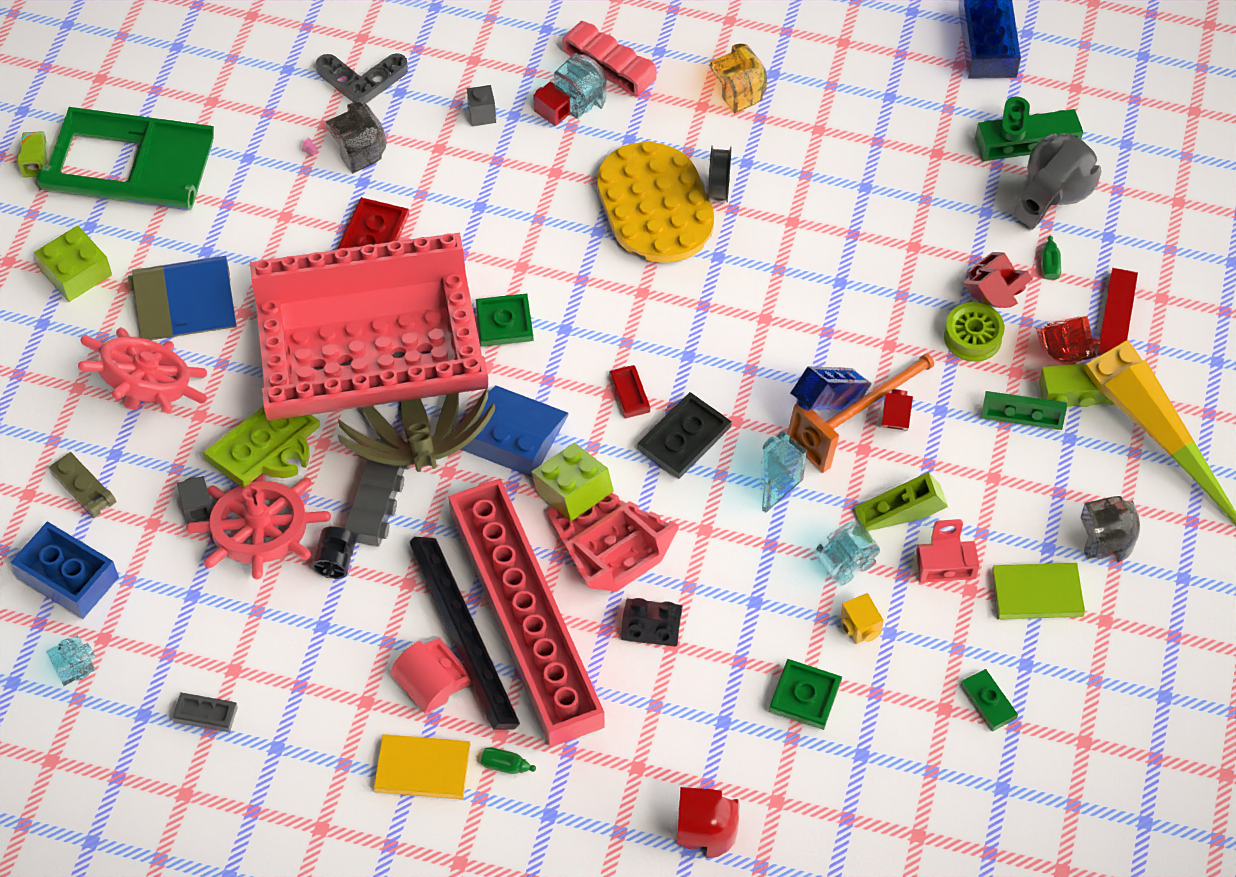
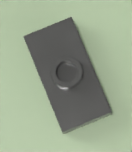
M180 692L172 720L174 723L230 733L238 705L237 702Z

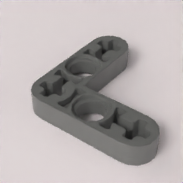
M399 53L389 55L362 76L332 54H323L316 60L318 74L349 100L358 105L370 102L408 72L407 58ZM342 76L350 77V80L347 82L338 81ZM376 76L385 77V79L381 82H375L372 80Z

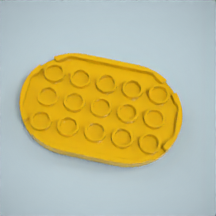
M653 141L638 142L621 146L607 156L601 164L597 179L598 194L613 234L625 250L631 254L635 252L645 256V260L668 263L690 258L704 248V244L713 234L714 211L710 200L707 201V193L695 165L684 153L671 146Z

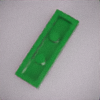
M985 391L981 419L1062 430L1067 411V402Z

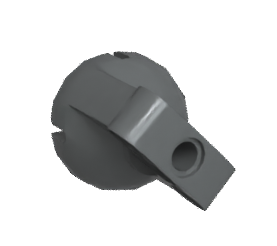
M1054 133L1042 138L1032 149L1028 160L1029 187L1012 215L1033 230L1052 205L1076 204L1086 199L1097 188L1102 173L1101 166L1095 165L1097 163V156L1084 141L1071 134L1062 133L1057 136Z

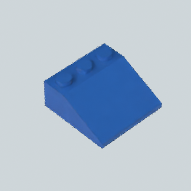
M495 385L488 392L487 402L480 415L481 417L494 402L495 411L482 431L460 450L533 478L531 471L542 465L569 413Z

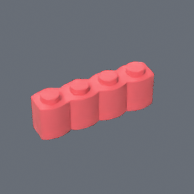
M580 21L562 37V49L565 53L575 60L582 61L589 69L600 73L608 81L619 85L633 96L638 97L656 80L657 68L650 59L637 56L632 48L618 44L613 36L599 32L598 28L591 23Z

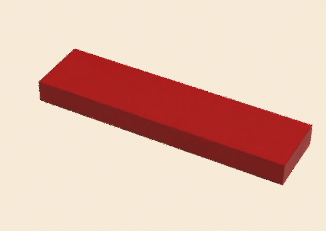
M1112 267L1097 356L1103 355L1128 340L1138 272Z

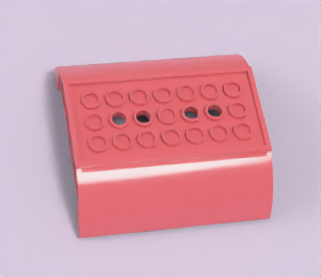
M460 232L250 262L251 280L257 307L264 388H262L263 403L268 421L488 389V373L485 357L482 356ZM423 351H430L428 354H420ZM395 352L405 353L401 358H394L392 356ZM346 361H352L351 364L347 366H341V364L345 363ZM316 367H324L323 369H320V370H315V369H314V368H316Z

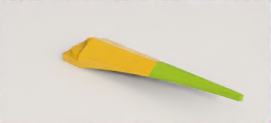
M1127 340L1087 363L1083 369L1097 389L1157 442L1236 525V510L1148 362L1142 360L1130 341Z

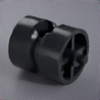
M329 526L323 528L317 544L318 549L315 551L312 561V569L325 578H345L351 563L350 557L354 552L356 536L349 530L341 527Z

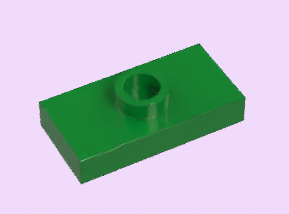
M987 669L961 682L960 686L992 732L1017 719L1018 713Z

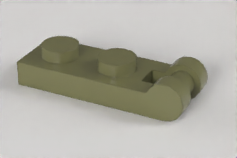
M71 451L48 467L50 473L92 518L100 515V510L106 506L111 507L117 502L111 491L106 489Z

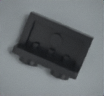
M626 598L622 617L621 640L676 647L678 645L683 605L670 601L653 602L643 598Z

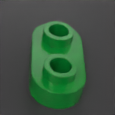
M1014 96L1008 98L1005 102L1001 133L1009 141H1020L1026 136L1030 104L1025 98Z

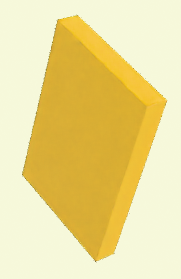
M382 734L374 790L376 793L464 800L471 743L470 741Z

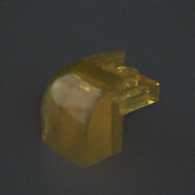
M743 43L732 45L730 53L710 61V69L722 83V99L734 114L763 100V95L767 91L768 75L763 62L750 46Z

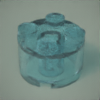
M857 520L856 525L851 521L836 529L827 536L828 544L823 547L820 543L814 551V555L833 580L838 582L840 586L849 583L854 578L853 573L862 569L865 572L877 563L875 557L881 552L880 546L859 520Z

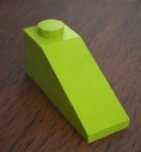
M926 472L854 508L861 529L866 532L924 519L949 506L941 484L929 472Z

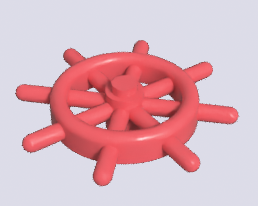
M122 327L116 330L117 337L107 341L105 344L88 335H84L80 339L82 345L98 352L99 355L97 361H80L78 369L80 371L98 372L101 378L114 388L112 391L114 399H120L125 395L122 404L128 409L137 410L139 409L140 401L158 403L164 413H169L172 410L170 402L180 399L183 395L200 404L207 401V396L204 393L188 386L190 378H205L207 370L199 367H188L184 360L172 351L174 344L171 341H166L161 345L148 339L130 337L126 329Z
M262 473L245 488L237 486L227 493L214 485L207 488L209 495L217 500L211 511L210 521L191 522L186 525V531L191 534L212 533L214 543L218 549L204 560V566L206 568H213L227 556L238 562L252 564L251 575L254 579L258 580L263 576V563L279 559L290 551L301 559L308 560L311 557V552L299 543L304 536L306 524L327 522L331 519V514L328 511L305 512L304 504L299 495L311 486V479L304 477L292 488H289L281 483L265 481V474ZM265 500L275 501L269 507L264 504ZM286 506L293 512V514L276 515ZM232 512L242 517L236 519H227V517ZM290 525L285 532H282L281 530L275 527ZM241 529L231 538L224 533L227 530ZM267 536L274 539L270 542L264 543V538H266ZM252 537V545L242 544L247 538Z

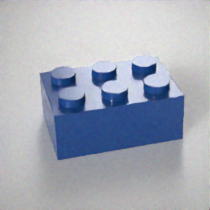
M48 521L10 562L18 580L82 619L87 616L119 579L113 560Z

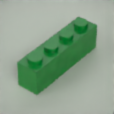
M1075 109L1058 110L1029 115L1026 136L1020 141H1009L1003 137L1001 133L1002 119L978 122L975 141L982 162L1030 155L1034 146L1049 134L1056 133L1058 136L1059 134L1066 133L1082 139L1084 131Z

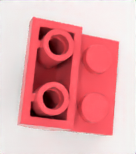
M440 637L424 645L421 641L414 643L397 658L390 670V674L424 714L447 703L450 695L472 685L465 666Z

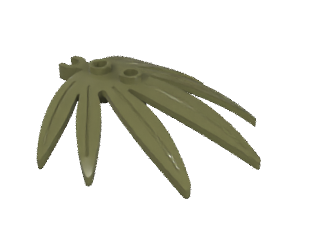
M486 389L473 409L451 433L458 414L460 393L446 395L434 436H431L430 423L422 400L402 401V422L407 442L404 441L374 406L361 407L374 432L387 445L367 437L339 419V427L355 442L339 434L338 439L341 444L351 451L375 462L399 466L415 464L417 472H421V468L424 466H432V469H436V460L459 451L482 431L492 417L495 406L493 402L480 417L488 399Z

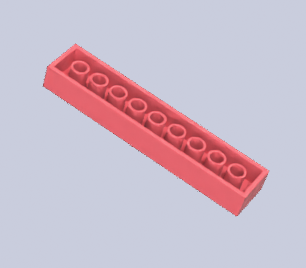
M501 478L449 495L450 514L550 748L605 728V712Z

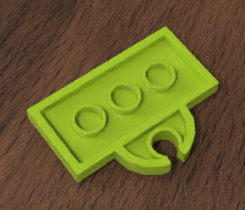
M263 405L203 452V460L242 488H245L262 473L275 478L294 477L298 475V467L296 464L286 462V460L294 458L300 462L301 467L306 468L308 466L310 449L305 439L320 428V420L313 415L268 421Z

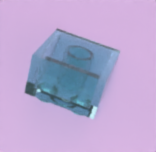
M783 431L776 437H770L762 447L761 503L762 511L765 513L804 479L807 450Z

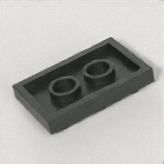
M689 392L637 443V449L673 476L680 479L731 428L732 421Z

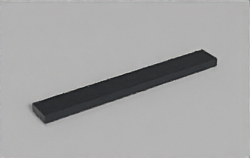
M414 536L409 544L492 729L515 730L520 725V721L437 539Z

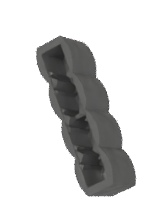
M375 438L376 441L387 445L382 439ZM368 459L345 529L356 536L357 543L379 547L382 539H387L390 524L387 522L390 515H395L397 508L395 497L397 492L401 493L403 490L405 478L402 475L405 469L409 470L410 465H388Z

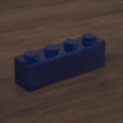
M807 366L790 394L797 399L796 403L807 411H842L861 399L872 383L853 368Z

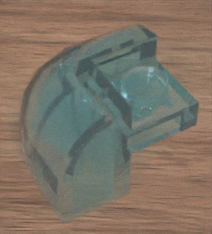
M575 53L554 72L555 90L570 98V114L573 117L579 119L583 114L588 113L594 105L600 109L603 108L607 96V79L603 68L595 60L585 54L578 55Z

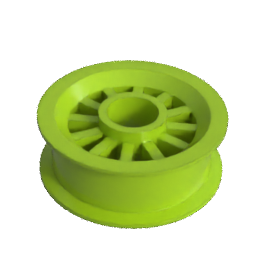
M980 302L960 304L947 317L944 331L945 344L949 351L960 359L971 362L990 359L1001 347L1002 337L1005 332L1004 320L997 310L987 304Z

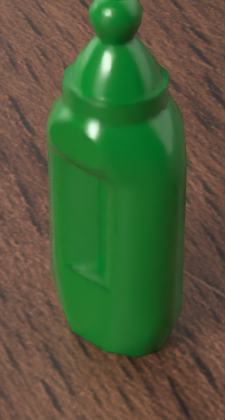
M1053 236L1047 237L1048 241L1041 251V271L1043 277L1048 280L1059 279L1062 273L1061 252L1053 241Z
M493 747L484 749L480 764L485 768L508 774L523 773L529 770L531 772L536 771V766L530 765L519 754Z

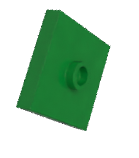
M528 293L475 299L481 347L534 341Z
M787 658L768 712L824 730L843 676Z

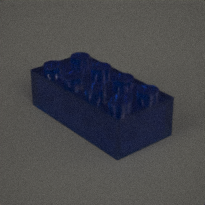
M959 0L958 9L968 79L1017 78L1021 54L1013 1Z

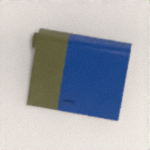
M227 256L133 269L132 275H128L130 291L135 292L141 338L158 340L237 327Z

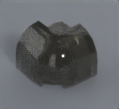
M363 102L347 104V112L326 121V128L339 145L340 158L352 174L381 160L387 145L386 133L380 120L369 105Z
M1113 496L1084 503L1080 518L1088 535L1084 547L1087 560L1092 558L1104 559L1111 554L1115 555L1118 563L1127 559L1135 549L1141 530L1139 513L1133 500L1126 501L1122 499V496Z

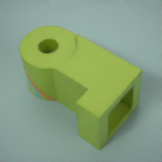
M44 131L23 132L21 137V153L18 154L17 162L23 178L37 177L38 170L47 165L46 135ZM38 164L39 168L31 170L28 168V165Z

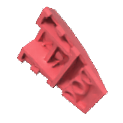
M614 493L609 494L572 521L554 507L546 511L588 588L613 592L619 591L662 562L679 529L677 523L671 520L665 522L660 519V515L652 511L649 513L644 512L638 508L637 504L631 501L623 502Z

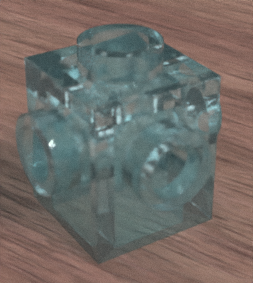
M78 635L73 638L64 639L57 646L46 651L63 687L74 681L82 680L95 671L91 660L96 658L89 643L83 645Z

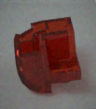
M1086 315L1047 323V326L1036 327L1039 345L1043 353L1054 362L1073 365L1076 362L1097 357L1095 349L1100 348L1099 339L1092 336L1089 319Z

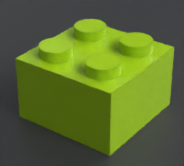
M79 225L34 251L40 271L68 302H71L112 276L107 256Z
M575 442L531 471L538 495L570 521L614 492L608 467Z

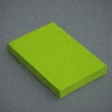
M1077 562L993 565L992 576L999 620L1084 617L1085 606Z

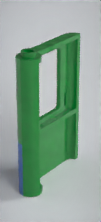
M69 106L49 165H44L42 169L38 170L36 181L42 190L191 210L194 206L212 148L214 126ZM75 136H84L139 144L129 179L124 182L62 173L73 138Z

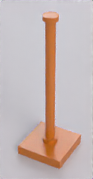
M927 353L919 357V361L826 422L803 400L794 404L786 439L822 473L826 472L831 468L840 436L834 429L885 396L886 393H890L892 389H896L923 370H929L934 367L933 358Z

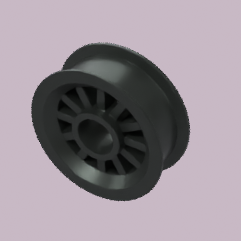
M711 145L707 201L710 198H724L726 203H728L732 146H730L729 150L714 149L713 145Z

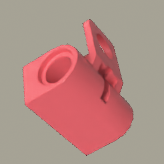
M962 519L935 521L931 543L917 544L916 560L920 583L976 579L980 566L975 541L960 540L963 527ZM948 526L955 527L953 530L950 531L940 530Z

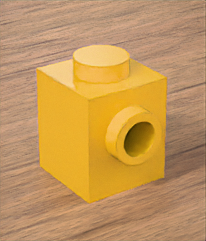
M868 593L842 603L841 624L846 635H851L855 644L862 641H873L881 634L884 619Z

